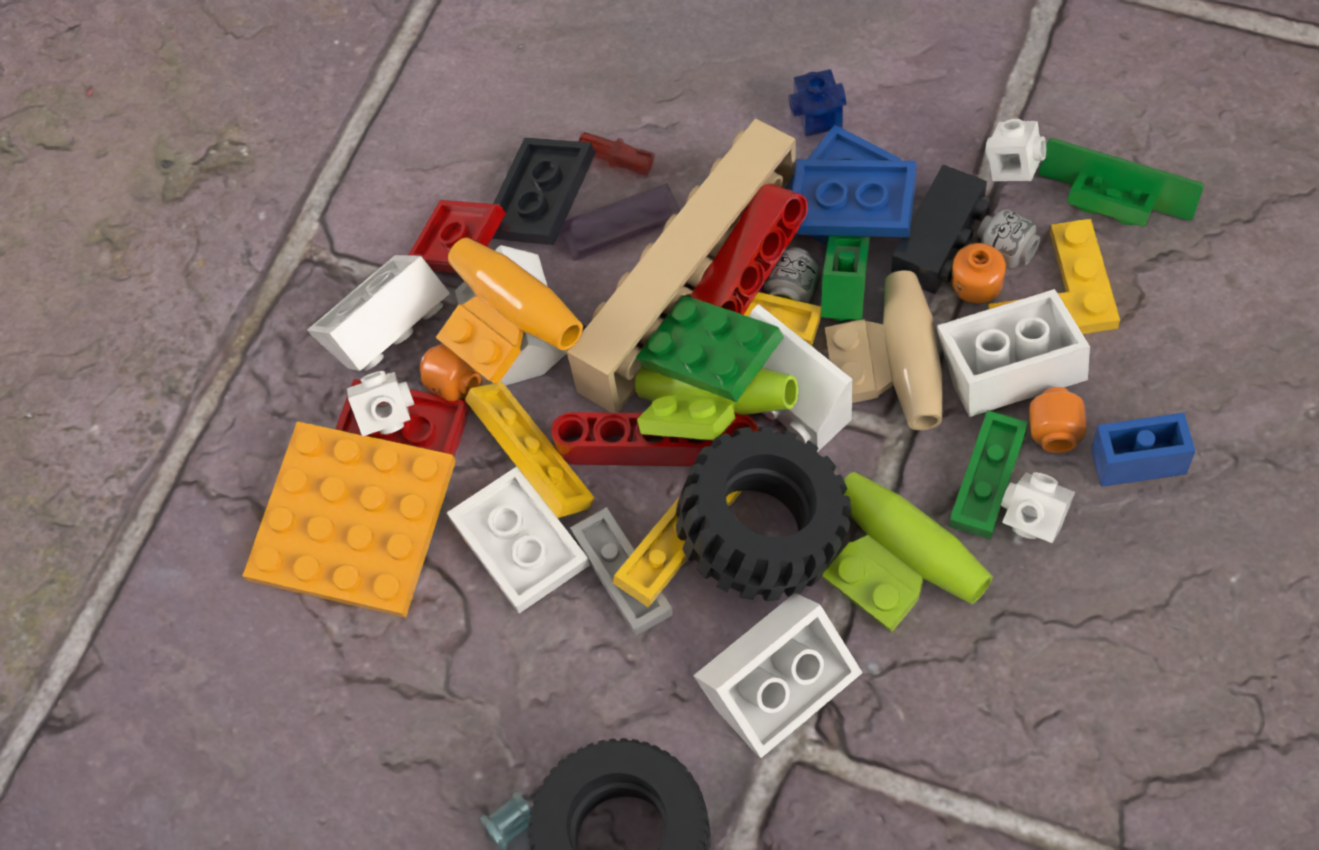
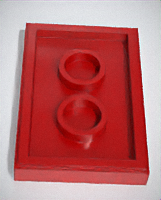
M353 379L351 387L361 384V380ZM409 389L415 405L407 407L410 420L403 422L404 427L389 434H381L380 431L366 435L372 438L451 454L455 458L471 407L465 399L450 402L433 393ZM347 395L335 430L362 435Z

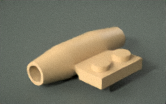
M897 271L888 275L884 281L883 324L862 319L825 327L829 361L853 379L852 403L879 398L881 393L894 385L908 426L914 430H928L942 422L943 374L934 323L917 275L911 271Z

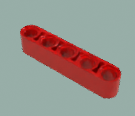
M772 183L762 186L690 297L744 315L803 223L808 210L806 197Z
M569 412L558 416L551 428L556 450L567 464L691 467L700 451L706 446H711L713 440H705L702 443L694 444L689 442L693 438L659 436L664 439L658 443H650L648 440L658 435L640 433L637 419L643 413ZM734 414L735 419L722 434H729L732 438L735 429L750 427L751 432H757L758 428L755 421L747 415ZM570 436H581L578 440L573 442L565 441V439ZM612 436L622 437L617 442H606Z

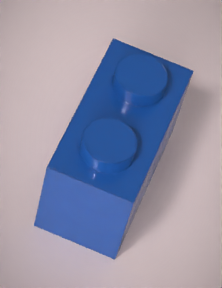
M1177 413L1097 425L1091 452L1100 486L1104 487L1186 475L1195 454V447L1185 413Z

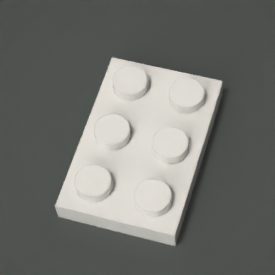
M517 466L447 512L451 523L518 613H521L590 566L588 557Z

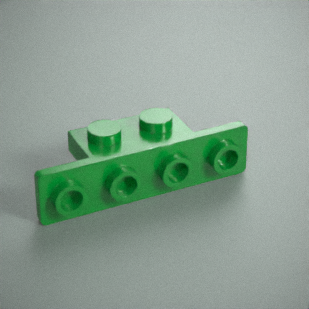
M1050 138L1047 141L1046 157L1041 162L1039 169L1041 176L1073 185L1068 196V204L1075 205L1086 213H1100L1116 218L1120 223L1130 226L1139 225L1145 227L1153 210L1191 221L1194 218L1204 189L1202 182L1055 138Z

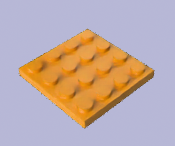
M297 421L242 576L249 582L406 618L456 463L454 456Z

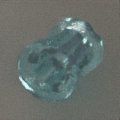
M517 790L510 794V801L490 816L483 814L479 817V821L500 850H507L508 842L529 827L528 820L531 817V807Z

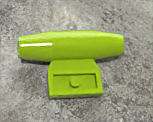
M641 367L635 379L636 393L641 399L652 401V404L637 420L641 434L713 440L719 437L735 419L734 414L746 415L792 409L798 399V382L793 375L761 368L738 401L734 402Z
M856 472L850 473L844 479L848 488L844 496H848L851 500V513L849 516L867 536L847 544L823 573L822 577L825 581L891 633L918 602L923 579L970 604H974L984 594L992 582L993 576L954 535L901 495Z

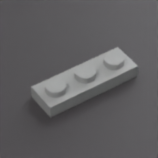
M607 507L570 527L572 537L588 557L591 567L635 637L673 615V609L662 592L648 608L613 584L614 575L635 550Z

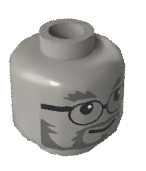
M1008 209L1000 210L994 217L987 215L977 231V237L981 239V243L997 248L1004 257L1006 267L1012 269L1021 263L1027 265L1035 254L1040 242V236L1036 235V224Z
M801 248L787 249L783 252L762 287L766 294L809 303L820 276L819 266L807 251Z

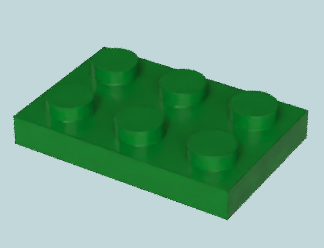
M683 295L636 358L643 368L737 402L784 336L778 326Z

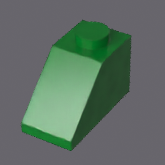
M829 235L822 279L821 317L833 318L837 321L862 320L870 237Z

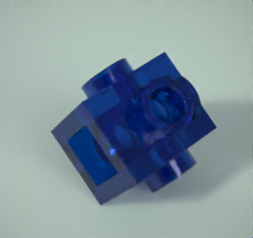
M832 70L809 72L794 77V93L788 95L789 106L792 116H799L805 137L829 132L834 125L843 128V106H846V95L843 84H836Z

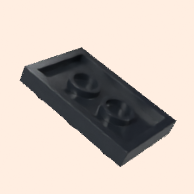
M524 138L493 203L500 204L506 214L492 239L554 245L596 154L591 142Z

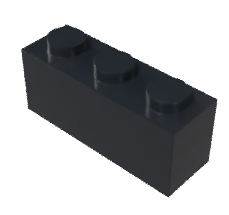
M942 165L911 221L909 237H902L892 255L891 273L897 271L914 272L917 275L922 290L932 294H936L942 281L948 283L951 280L954 257L960 249L970 244L974 229L971 228L975 220L982 221L990 203V199L985 197L987 181Z

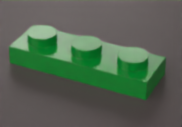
M987 410L949 520V527L991 540L1002 507L1001 503L1009 486L1029 422Z

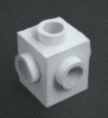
M1010 119L1005 122H999L992 137L988 138L986 142V158L990 164L993 181H1032L1040 161H1043L1046 157V139L1044 136L1040 137L1038 121Z
M377 371L364 376L361 379V384L347 388L348 399L362 437L380 431L381 434L395 432L404 427L403 422L410 420L407 407L415 404L407 382L398 383L395 372L386 375L385 371Z
M1037 472L1032 475L1025 473L1017 484L1010 482L1004 494L1001 506L1007 508L1003 523L1011 526L1012 530L1022 537L1028 539H1036L1038 537L1053 543L1062 528L1075 492L1057 485V480L1049 475Z

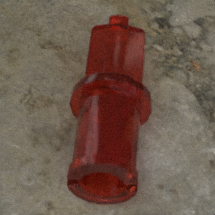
M583 132L578 142H591L596 151L594 157L608 161L610 168L618 166L643 176H648L655 158L654 152L633 147L624 143V140L621 138L612 141L587 132Z

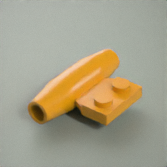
M463 238L453 245L448 255V262L476 296L457 306L436 338L486 379L497 385L521 353L520 346L524 332L560 350H568L577 343L581 337L583 325L549 287L509 257L472 239Z

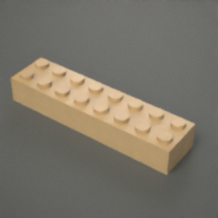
M756 118L746 130H741L736 135L732 148L724 158L720 157L714 162L707 179L701 186L697 185L692 189L686 205L678 214H673L668 219L660 237L655 243H650L646 246L639 263L631 273L626 272L621 277L614 294L607 302L599 304L593 314L592 321L582 332L577 343L567 350L578 394L611 413L620 412L636 391L635 379L638 370L642 367L636 356L683 295L691 296L758 190L769 183L784 188L795 175V138Z

